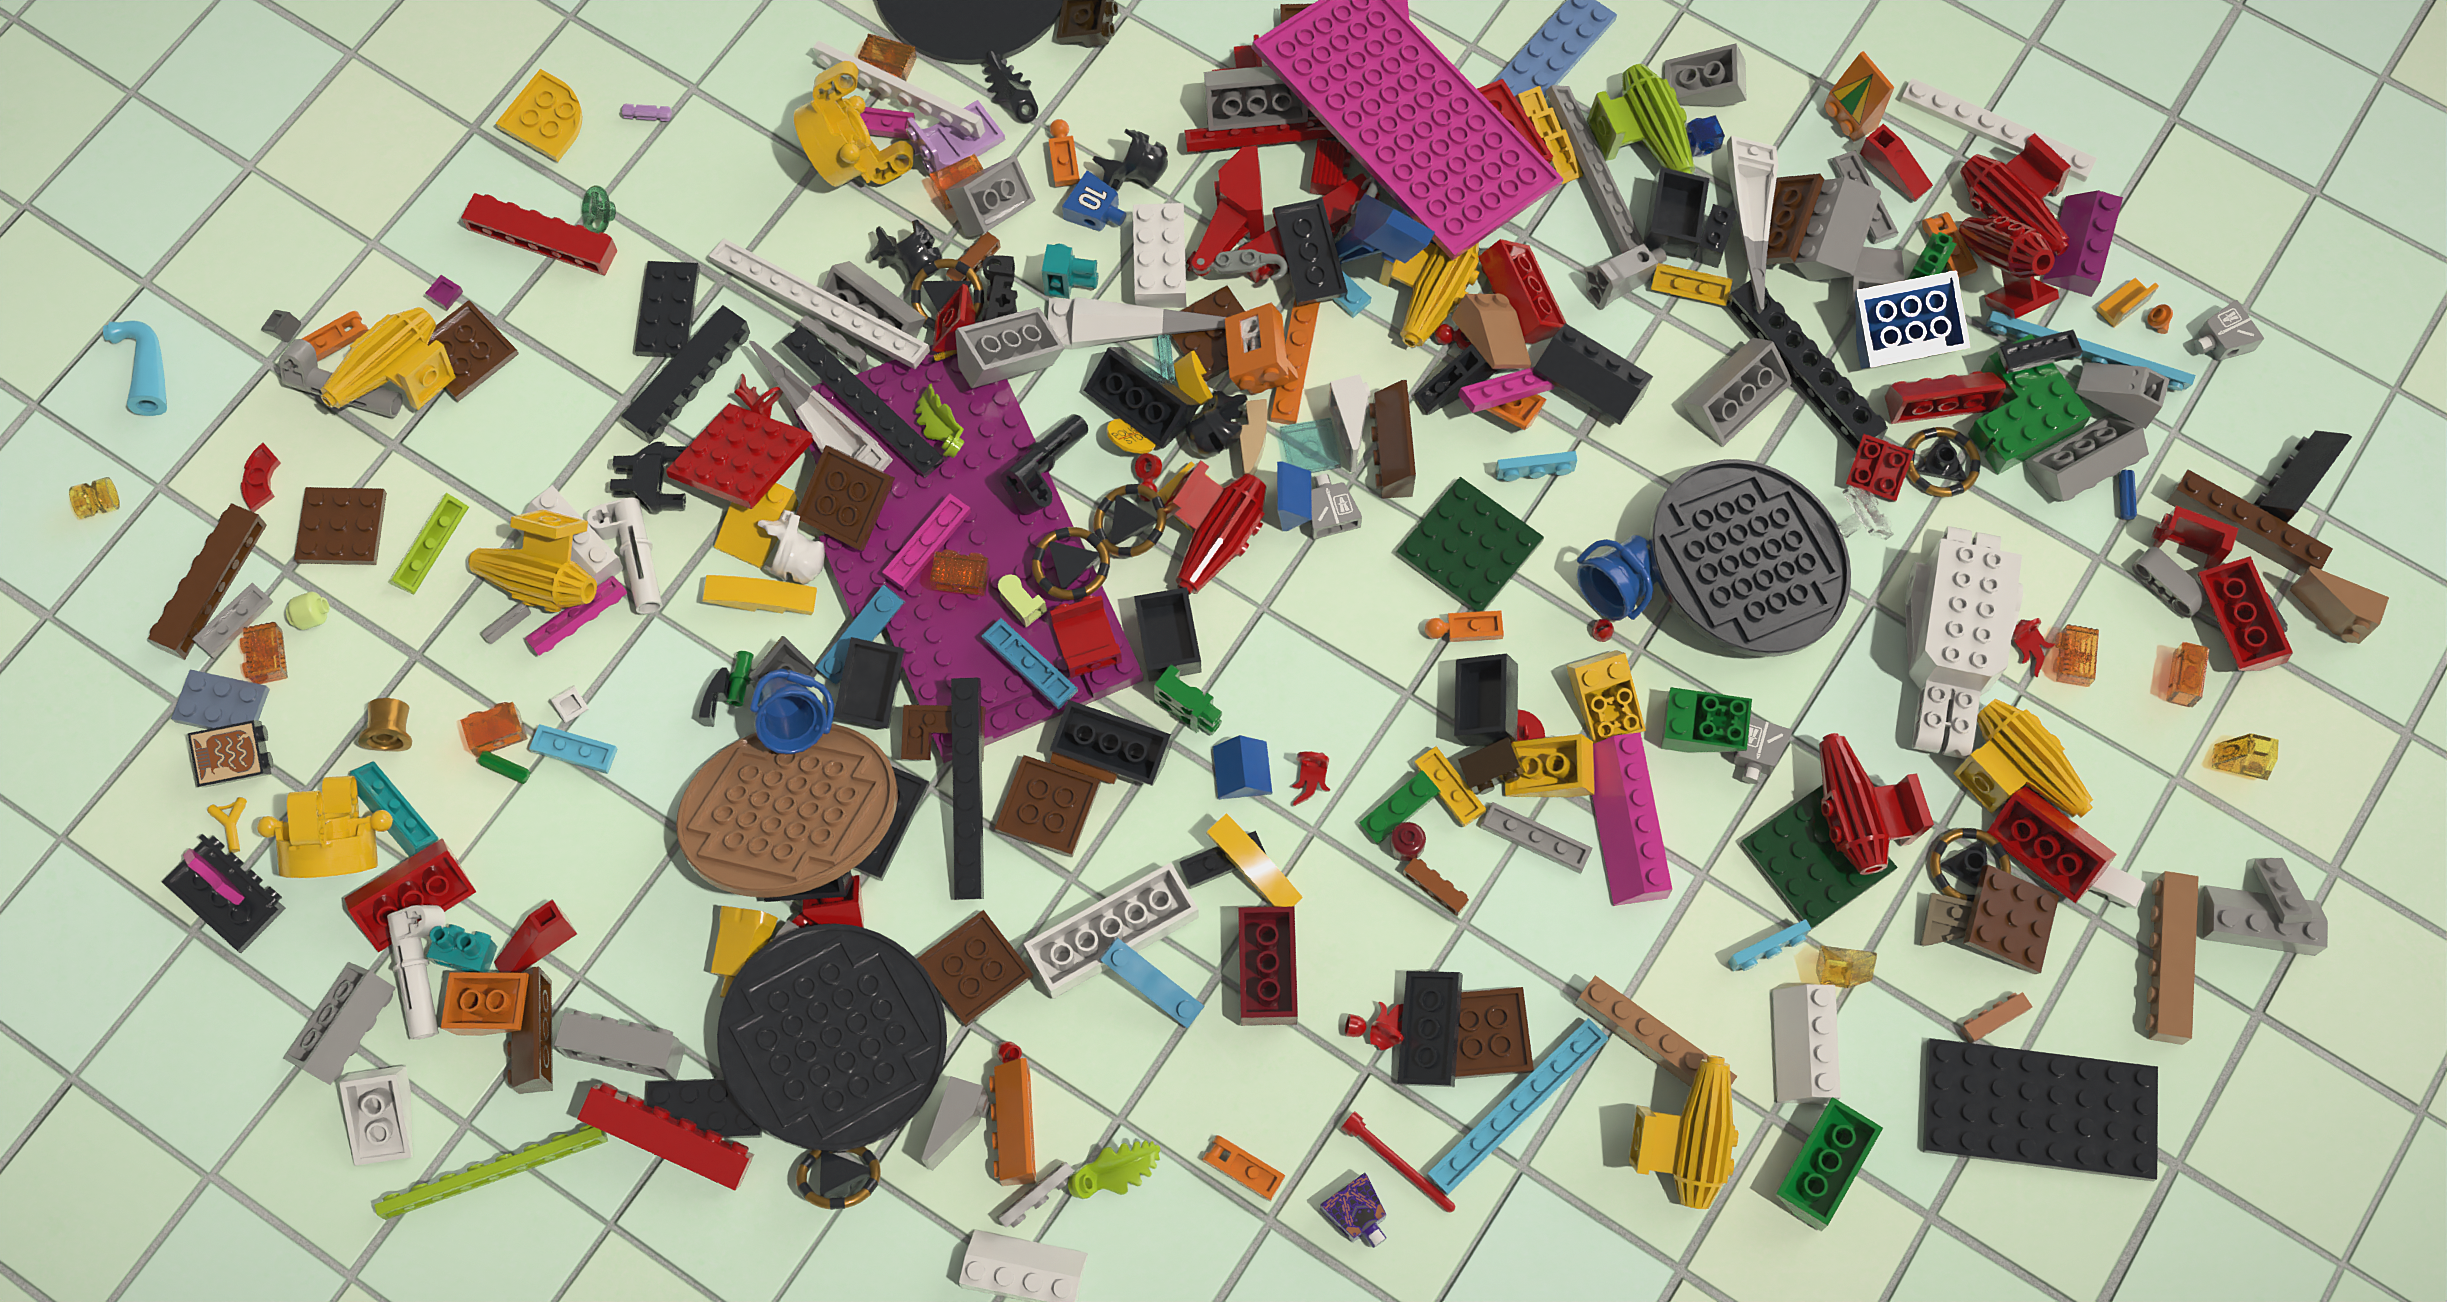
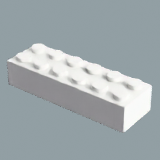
M1170 862L1025 942L1024 947L1051 998L1055 999L1110 968L1099 958L1115 937H1118L1134 951L1139 952L1198 919L1199 909Z

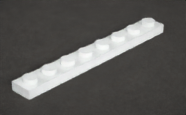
M818 40L813 46L817 57L816 60L824 68H831L842 61H851L858 67V82L864 87L870 86L878 90L883 96H891L904 106L910 105L926 116L931 115L947 126L952 125L960 129L962 133L968 136L973 135L980 139L985 133L981 116ZM842 75L843 77H846V78L851 77V76H849V75Z
M1911 78L1900 101L2016 153H2021L2024 150L2027 138L2035 133L2071 166L2068 175L2083 182H2086L2097 160L2092 155L1914 78Z

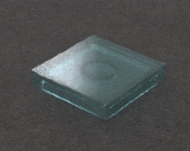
M1331 418L1280 426L1287 463L1309 470L1311 473L1341 468Z

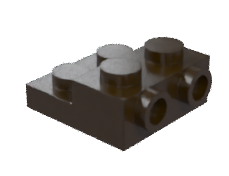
M1063 0L1056 39L1060 44L1082 41L1086 47L1109 44L1110 37L1115 35V27L1112 21L1113 16L1118 15L1117 2L1114 0Z

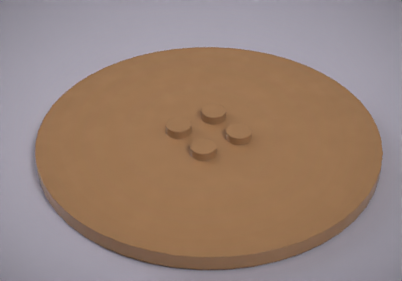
M832 724L829 734L823 733L815 745L795 754L776 753L766 748L755 732L729 745L715 755L690 782L682 797L677 813L676 828L678 841L691 868L702 879L721 890L742 896L763 898L787 896L809 891L849 872L861 863L883 839L892 823L897 806L898 788L895 774L890 761L881 748L865 735L848 727Z

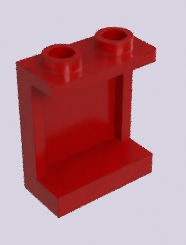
M2175 506L2170 514L2165 513L2161 524L2155 526L2151 538L2155 539L2153 546L2160 548L2166 540L2207 554L2203 568L2210 569L2219 566L2230 554L2239 528Z

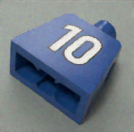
M1089 171L1085 172L1062 206L1064 220L1096 231H1102L1108 221L1121 226L1126 218V212L1118 209V193Z

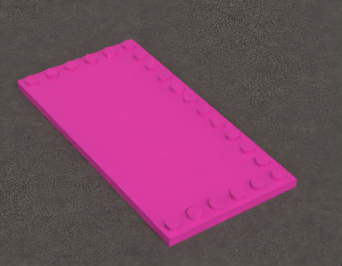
M1318 0L1252 43L1251 48L1397 203L1415 221L1435 231L1432 240L1452 261L1559 187L1564 180L1391 0Z

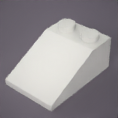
M1360 374L1330 381L1328 406L1351 472H1355L1357 468L1366 410L1369 409L1368 398L1371 397L1369 385L1367 382L1363 383Z
M406 1065L350 1073L340 1081L354 1165L411 1158L413 1156L411 1090Z

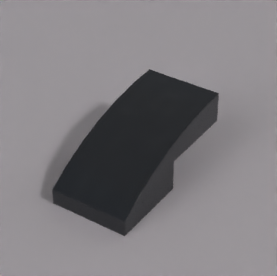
M721 667L716 673L703 697L699 712V719L703 726L714 727L717 702H727L731 681L729 680L730 673L726 667Z

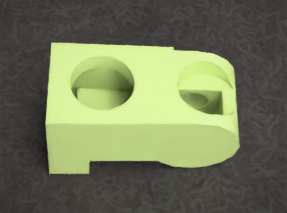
M1005 575L999 580L998 589L1002 601L1025 627L1047 612L1045 601L1039 595L1032 599L1022 588L1021 581L1017 576Z

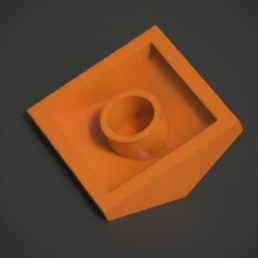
M1536 394L1485 410L1526 430L1532 426L1547 399Z

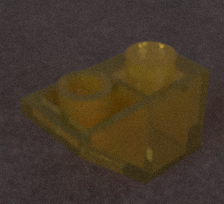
M2249 733L2214 744L2212 768L2268 781L2278 760L2279 739Z
M1820 945L1816 965V974L1820 985L1851 988L1872 981L1877 952Z

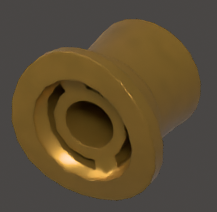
M377 698L370 701L367 705V729L360 733L359 745L376 751L398 752L410 749L413 741L411 736L406 733L407 718L410 710L409 705L394 698Z

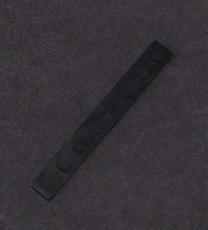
M801 325L782 341V345L924 478L929 476L944 462L942 455Z
M951 678L954 900L984 899L981 678Z

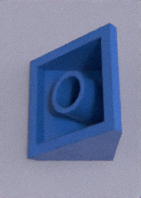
M1283 461L1277 462L1278 514L1282 531H1289L1312 520L1311 471Z
M1239 735L1213 746L1218 800L1273 794L1267 741Z

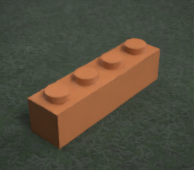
M2015 992L2007 997L2008 1001L2004 1003L1999 1001L1992 1006L1994 1009L1989 1012L1987 1009L1980 1012L1977 1019L1973 1020V1018L1966 1020L1960 1030L1967 1041L1974 1043L2029 1011L2033 1006L2025 994L2021 992L2017 995Z

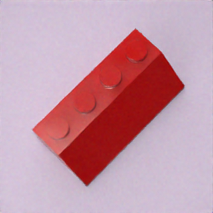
M1499 239L1478 256L1482 264V271L1492 285L1491 290L1493 294H1502L1507 297L1510 305L1515 309L1525 343L1535 344L1552 338L1566 323L1530 245Z
M1975 371L1964 376L1947 375L1941 379L1923 378L1917 382L1910 383L1898 381L1889 386L1884 397L1891 424L1993 411L2006 390V385L1993 372L1983 373Z
M2251 556L2198 572V577L2238 670L2262 671L2287 663L2293 651Z
M2026 786L2014 792L1987 831V833L1991 834L2002 844L2006 852L2075 904L2102 876L2117 855Z
M441 838L344 899L349 913L379 953L392 945L387 915L415 905H437L445 912L476 893V889L449 846Z

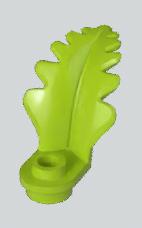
M929 384L917 402L920 406L916 408V413H922L917 419V423L919 425H926L924 435L927 438L944 442L941 446L945 450L943 456L954 458L964 443V440L959 438L964 429L956 423L951 408L947 404L941 405L939 395L934 394L932 384Z
M1145 1140L1142 1142L1141 1147L1139 1141L1134 1142L1131 1151L1127 1143H1122L1117 1153L1111 1147L1104 1148L1094 1162L1085 1164L1070 1176L1068 1188L1071 1195L1079 1199H1087L1101 1189H1106L1120 1195L1126 1194L1128 1192V1182L1135 1186L1142 1185L1140 1173L1150 1177L1152 1172L1149 1167L1152 1169L1157 1168L1155 1160H1160V1146L1158 1144L1155 1145L1153 1141L1148 1144V1141Z

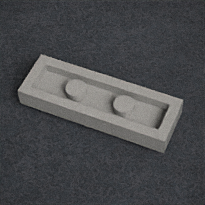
M805 315L801 319L800 325L831 354L859 373L869 368L866 358L867 354L860 347H853L848 344L838 332L832 333L817 318L813 320Z
M252 582L208 623L193 640L215 659L273 601Z
M2283 858L2255 859L2253 869L2282 924L2311 922L2313 913Z
M1062 1162L996 1218L1005 1228L1009 1225L1013 1228L1026 1218L1024 1213L1032 1206L1037 1209L1049 1199L1047 1194L1056 1187L1057 1190H1060L1067 1185L1070 1178L1069 1175L1074 1170L1067 1162Z

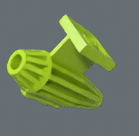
M1635 64L1626 69L1622 74V97L1610 100L1606 90L1596 93L1587 122L1606 161L1616 158L1620 146L1642 140L1643 144L1662 167L1689 174L1695 172L1696 168L1685 127L1687 115L1684 108L1680 107L1676 92L1673 87H1670L1667 79L1663 80L1644 64Z

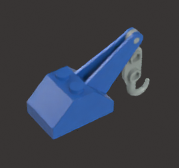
M1370 176L1361 186V189L1365 190L1370 185L1368 190L1364 193L1361 201L1355 202L1351 209L1352 215L1339 231L1340 240L1335 243L1340 265L1381 252V257L1392 263H1395L1396 259L1406 263L1429 245L1435 231L1375 199L1379 189V182L1373 176Z

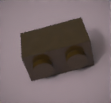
M1508 737L1458 759L1469 788L1475 794H1487L1495 789L1494 786L1505 782V784L1512 783L1518 780L1521 774L1525 773L1515 745Z

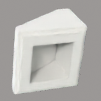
M575 685L550 698L565 723L589 710Z

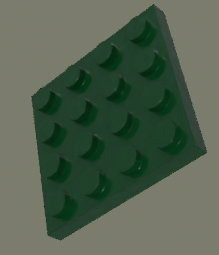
M1459 477L1399 547L1395 556L1472 612H1481L1490 606L1540 546L1544 536L1465 479Z
M1823 785L1740 843L1800 921L1807 920L1811 930L1898 868L1888 856V865L1885 869L1876 873L1862 875L1841 851L1837 852L1835 843L1830 838L1827 818L1821 810V800L1824 798Z

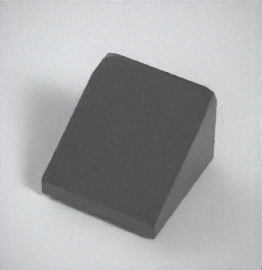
M274 310L261 330L283 342H290L301 326V322L290 312Z

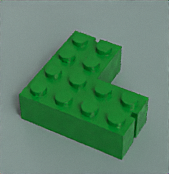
M2029 334V335L2023 337L2022 339H2020V340H2018V341H2016V342H2014V343H2018V342H2022V341H2026V340H2030V339H2035V338L2033 337L2032 334ZM1995 352L1988 356L1980 371L1983 373L1993 372L2005 383L2006 390L2001 396L2005 405L1975 420L1968 435L1980 452L1985 451L1993 439L1994 442L1984 457L1997 475L2083 429L2092 414L2054 363L2006 374L1999 354Z

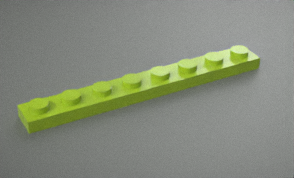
M586 1125L579 1129V1133L570 1136L568 1134L555 1136L548 1144L527 1146L523 1149L522 1153L514 1156L512 1154L501 1155L495 1159L496 1162L488 1165L481 1163L467 1168L468 1172L460 1175L455 1173L444 1175L439 1178V1182L428 1185V1183L416 1185L411 1188V1192L400 1195V1193L387 1195L383 1198V1202L374 1204L377 1216L388 1220L609 1142L607 1134L591 1125Z

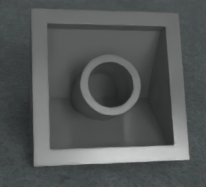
M781 636L748 678L755 690L761 677L770 671L786 669L787 671L792 670L815 677L819 670L785 636Z

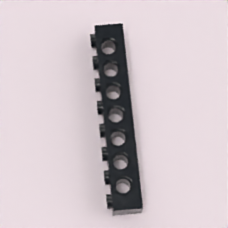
M1751 280L1730 293L1726 305L1728 309L1754 338L1774 342L1793 382L1856 453L1863 434L1883 439L1888 429L1885 420L1880 415H1876L1869 407L1868 401L1852 388L1851 382L1835 369L1834 363L1819 351L1817 344L1802 332L1801 326L1785 313L1784 307L1769 295L1766 287L1764 309L1760 314L1754 308L1756 307ZM1770 325H1775L1779 329H1774ZM1787 344H1793L1796 348H1791ZM1803 362L1810 363L1812 367L1806 366ZM1820 381L1827 382L1829 386L1823 385ZM1837 400L1844 401L1846 405L1840 404ZM1854 419L1861 420L1863 424L1855 422Z

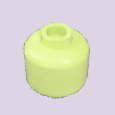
M311 591L290 599L286 607V616L291 625L301 630H307L326 622L327 613L330 608L324 597L321 598L318 593Z

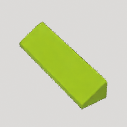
M446 492L440 498L388 583L414 595L469 506Z

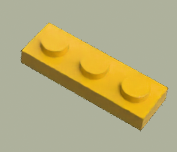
M1658 263L1651 290L1726 306L1733 279Z
M1437 746L1414 761L1417 769L1420 772L1423 770L1441 791L1439 797L1463 827H1466L1486 812L1485 806Z

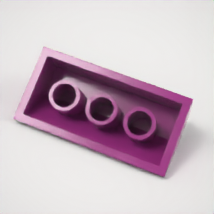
M2100 190L2065 197L2058 222L2070 238L2068 242L2070 246L2061 256H2054V265L2048 273L2044 274L2043 283L2089 297L2093 296L2101 283L2123 197Z

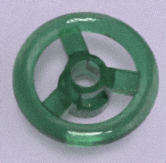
M593 185L586 191L582 201V219L584 226L589 231L604 233L609 222L615 218L616 207L610 201L603 187ZM592 198L591 212L589 213L590 201ZM595 219L602 221L598 228H594L592 225Z

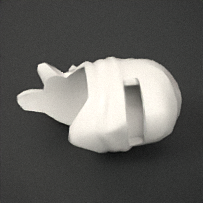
M784 509L780 519L777 521L760 520L758 526L765 528L768 534L777 536L780 540L773 564L766 563L765 569L785 581L791 575L796 583L808 584L813 581L823 569L825 557L824 543L807 539L803 534L797 532L800 516L795 515L794 512Z

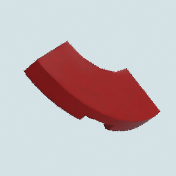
M264 442L251 453L246 461L243 481L241 482L244 500L252 512H256L275 497L271 490V478L274 470L281 464Z

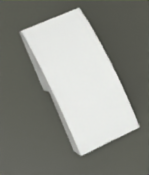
M2109 865L2090 890L2108 895L2110 901L2136 909L2146 883Z

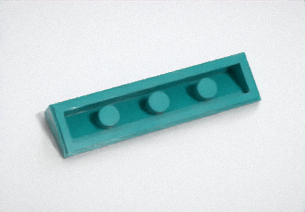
M374 761L350 771L349 776L356 778L358 797L372 813L378 810H385L391 814L393 822L387 831L409 857L414 856L438 840V836Z

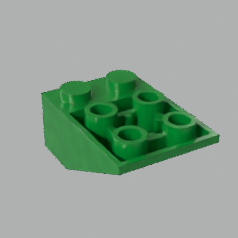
M1670 687L1666 700L1661 749L1687 753L1747 751L1752 699Z

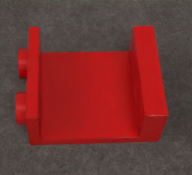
M1102 595L1097 597L1087 596L1082 598L1080 602L1071 605L1067 603L1061 604L1050 611L1051 621L1070 678L1122 663L1121 651L1112 633L1104 609Z

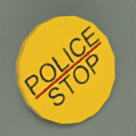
M1121 418L1112 420L1107 426L1108 438L1125 452L1144 454L1151 452L1156 446L1155 443Z

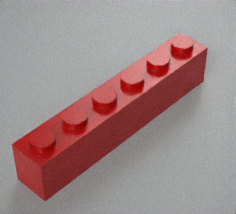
M1363 173L1322 197L1333 238L1340 231L1341 227L1348 222L1352 215L1351 209L1355 202L1361 201L1364 193H1366L1370 186L1368 185L1365 190L1361 189L1362 184L1367 179ZM1379 192L1375 196V199L1378 201L1380 200ZM1276 226L1238 249H1252L1265 254H1278L1284 258ZM1267 264L1247 273L1257 283L1262 279H1269L1280 267L1277 264Z
M474 193L461 217L469 231L603 276L606 275L618 251L612 237L606 233H595L582 225L574 226L558 217L550 218L537 210L531 209L529 211L520 208L513 202H501L489 194H484L483 196Z
M603 1082L601 1085L597 1084L591 1087L577 1120L734 1191L741 1186L755 1155L748 1152L749 1148L744 1144L738 1142L730 1144L722 1140L723 1136L712 1130L701 1131L696 1128L697 1124L685 1118H681L679 1121L671 1117L670 1112L664 1108L654 1106L653 1109L644 1105V1100L631 1094H628L626 1097L617 1093L618 1088L611 1084Z

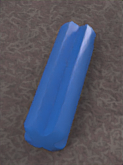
M2125 469L2119 473L2120 512L2122 519L2133 520L2137 516L2135 472Z

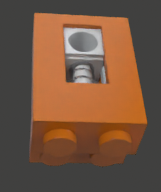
M1272 302L1225 318L1230 379L1241 391L1247 389L1253 395L1298 380L1297 370L1286 357L1283 317Z

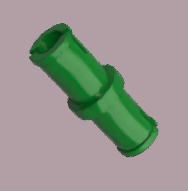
M737 651L734 671L729 676L731 685L727 703L731 706L741 707L744 705L746 688L751 683L748 676L754 654L748 651Z

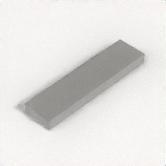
M1856 150L1832 158L1831 163L1839 178L1846 177L1875 188ZM1879 198L1868 230L1873 244L1897 237L1899 233L1881 198Z
M1494 802L1491 803L1480 827L1579 874L1582 873L1593 849L1582 842Z

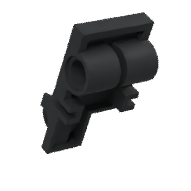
M988 256L984 259L982 268L985 278L990 281L987 289L989 305L988 308L983 309L982 322L1017 313L1016 299L1018 294L1016 290H1011L1015 277L1014 256Z

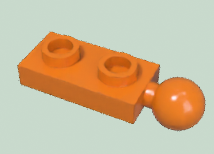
M1056 119L1049 128L1054 138L1048 139L1055 187L1078 184L1080 177L1073 136H1067L1069 133L1068 123L1063 119Z
M1501 610L1448 613V622H1444L1440 618H1431L1425 624L1427 636L1432 639H1439L1445 633H1449V642L1498 640L1504 637Z

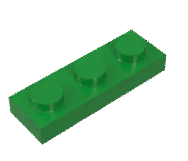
M1422 770L1359 823L1378 845L1392 833L1397 825L1410 819L1439 795L1441 791Z

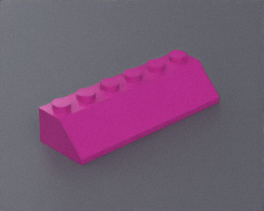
M1641 732L1612 736L1593 744L1594 795H1592L1613 906L1668 899L1673 888Z

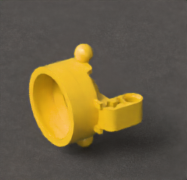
M842 61L815 77L813 85L814 100L794 111L795 129L812 165L832 186L838 187L859 175L864 178L866 183L872 180L876 184H885L911 170L914 149L906 141L896 142L881 151L877 149L860 116L866 108L864 99L856 95L851 96L849 99H842V97L853 92L858 83L859 70L851 61ZM842 75H849V76H851L852 78H851V79H844V78H842L841 76H842ZM899 155H904V156H906L907 158H905V159H900V158H898L897 156H899Z
M336 776L323 779L322 793L321 791L290 792L287 797L288 822L278 821L272 816H265L258 822L257 830L263 837H276L279 876L287 878L329 877L358 873L376 868L378 866L376 831L385 832L390 829L393 819L391 814L385 810H378L372 816L359 818L356 778L354 776Z

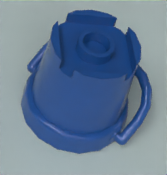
M1632 535L1621 544L1609 539L1596 541L1588 546L1577 558V562L1580 565L1576 575L1578 585L1584 597L1596 611L1610 620L1621 621L1627 616L1631 620H1635L1651 601L1653 586L1658 582L1652 567L1649 549L1646 547L1649 545V541L1639 535ZM1598 547H1613L1601 556H1593L1585 560ZM1645 595L1641 604L1634 609L1636 602Z
M786 669L770 671L758 681L750 705V711L755 713L754 724L757 737L766 748L776 753L795 754L807 750L818 742L823 733H830L834 716V702L831 693L823 684L816 681L814 677L792 670L787 671ZM808 687H815L824 695L827 702V716L825 707Z

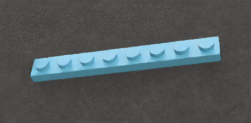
M1992 311L1988 316L1985 325L1991 327V331L1997 334L2006 335L2007 332L2016 335L2017 340L2029 334H2032L2034 338L2060 333ZM2077 338L2083 352L2081 356L2074 358L2081 359V357L2091 359V363L2147 367L2169 378L2168 388L2182 391L2193 385L2196 376L2194 374Z
M1588 1018L1427 1173V1176L1448 1196L1596 1053L1609 1038Z

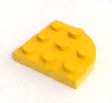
M539 69L498 119L496 125L503 132L559 162L580 133L583 118L582 109L576 94L565 82Z

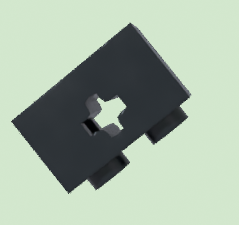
M1713 204L1694 261L1715 268L1719 267L1738 211Z

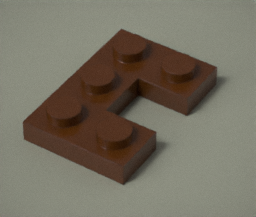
M903 705L902 760L931 761L932 733L952 734V706ZM981 706L982 762H984L986 707Z

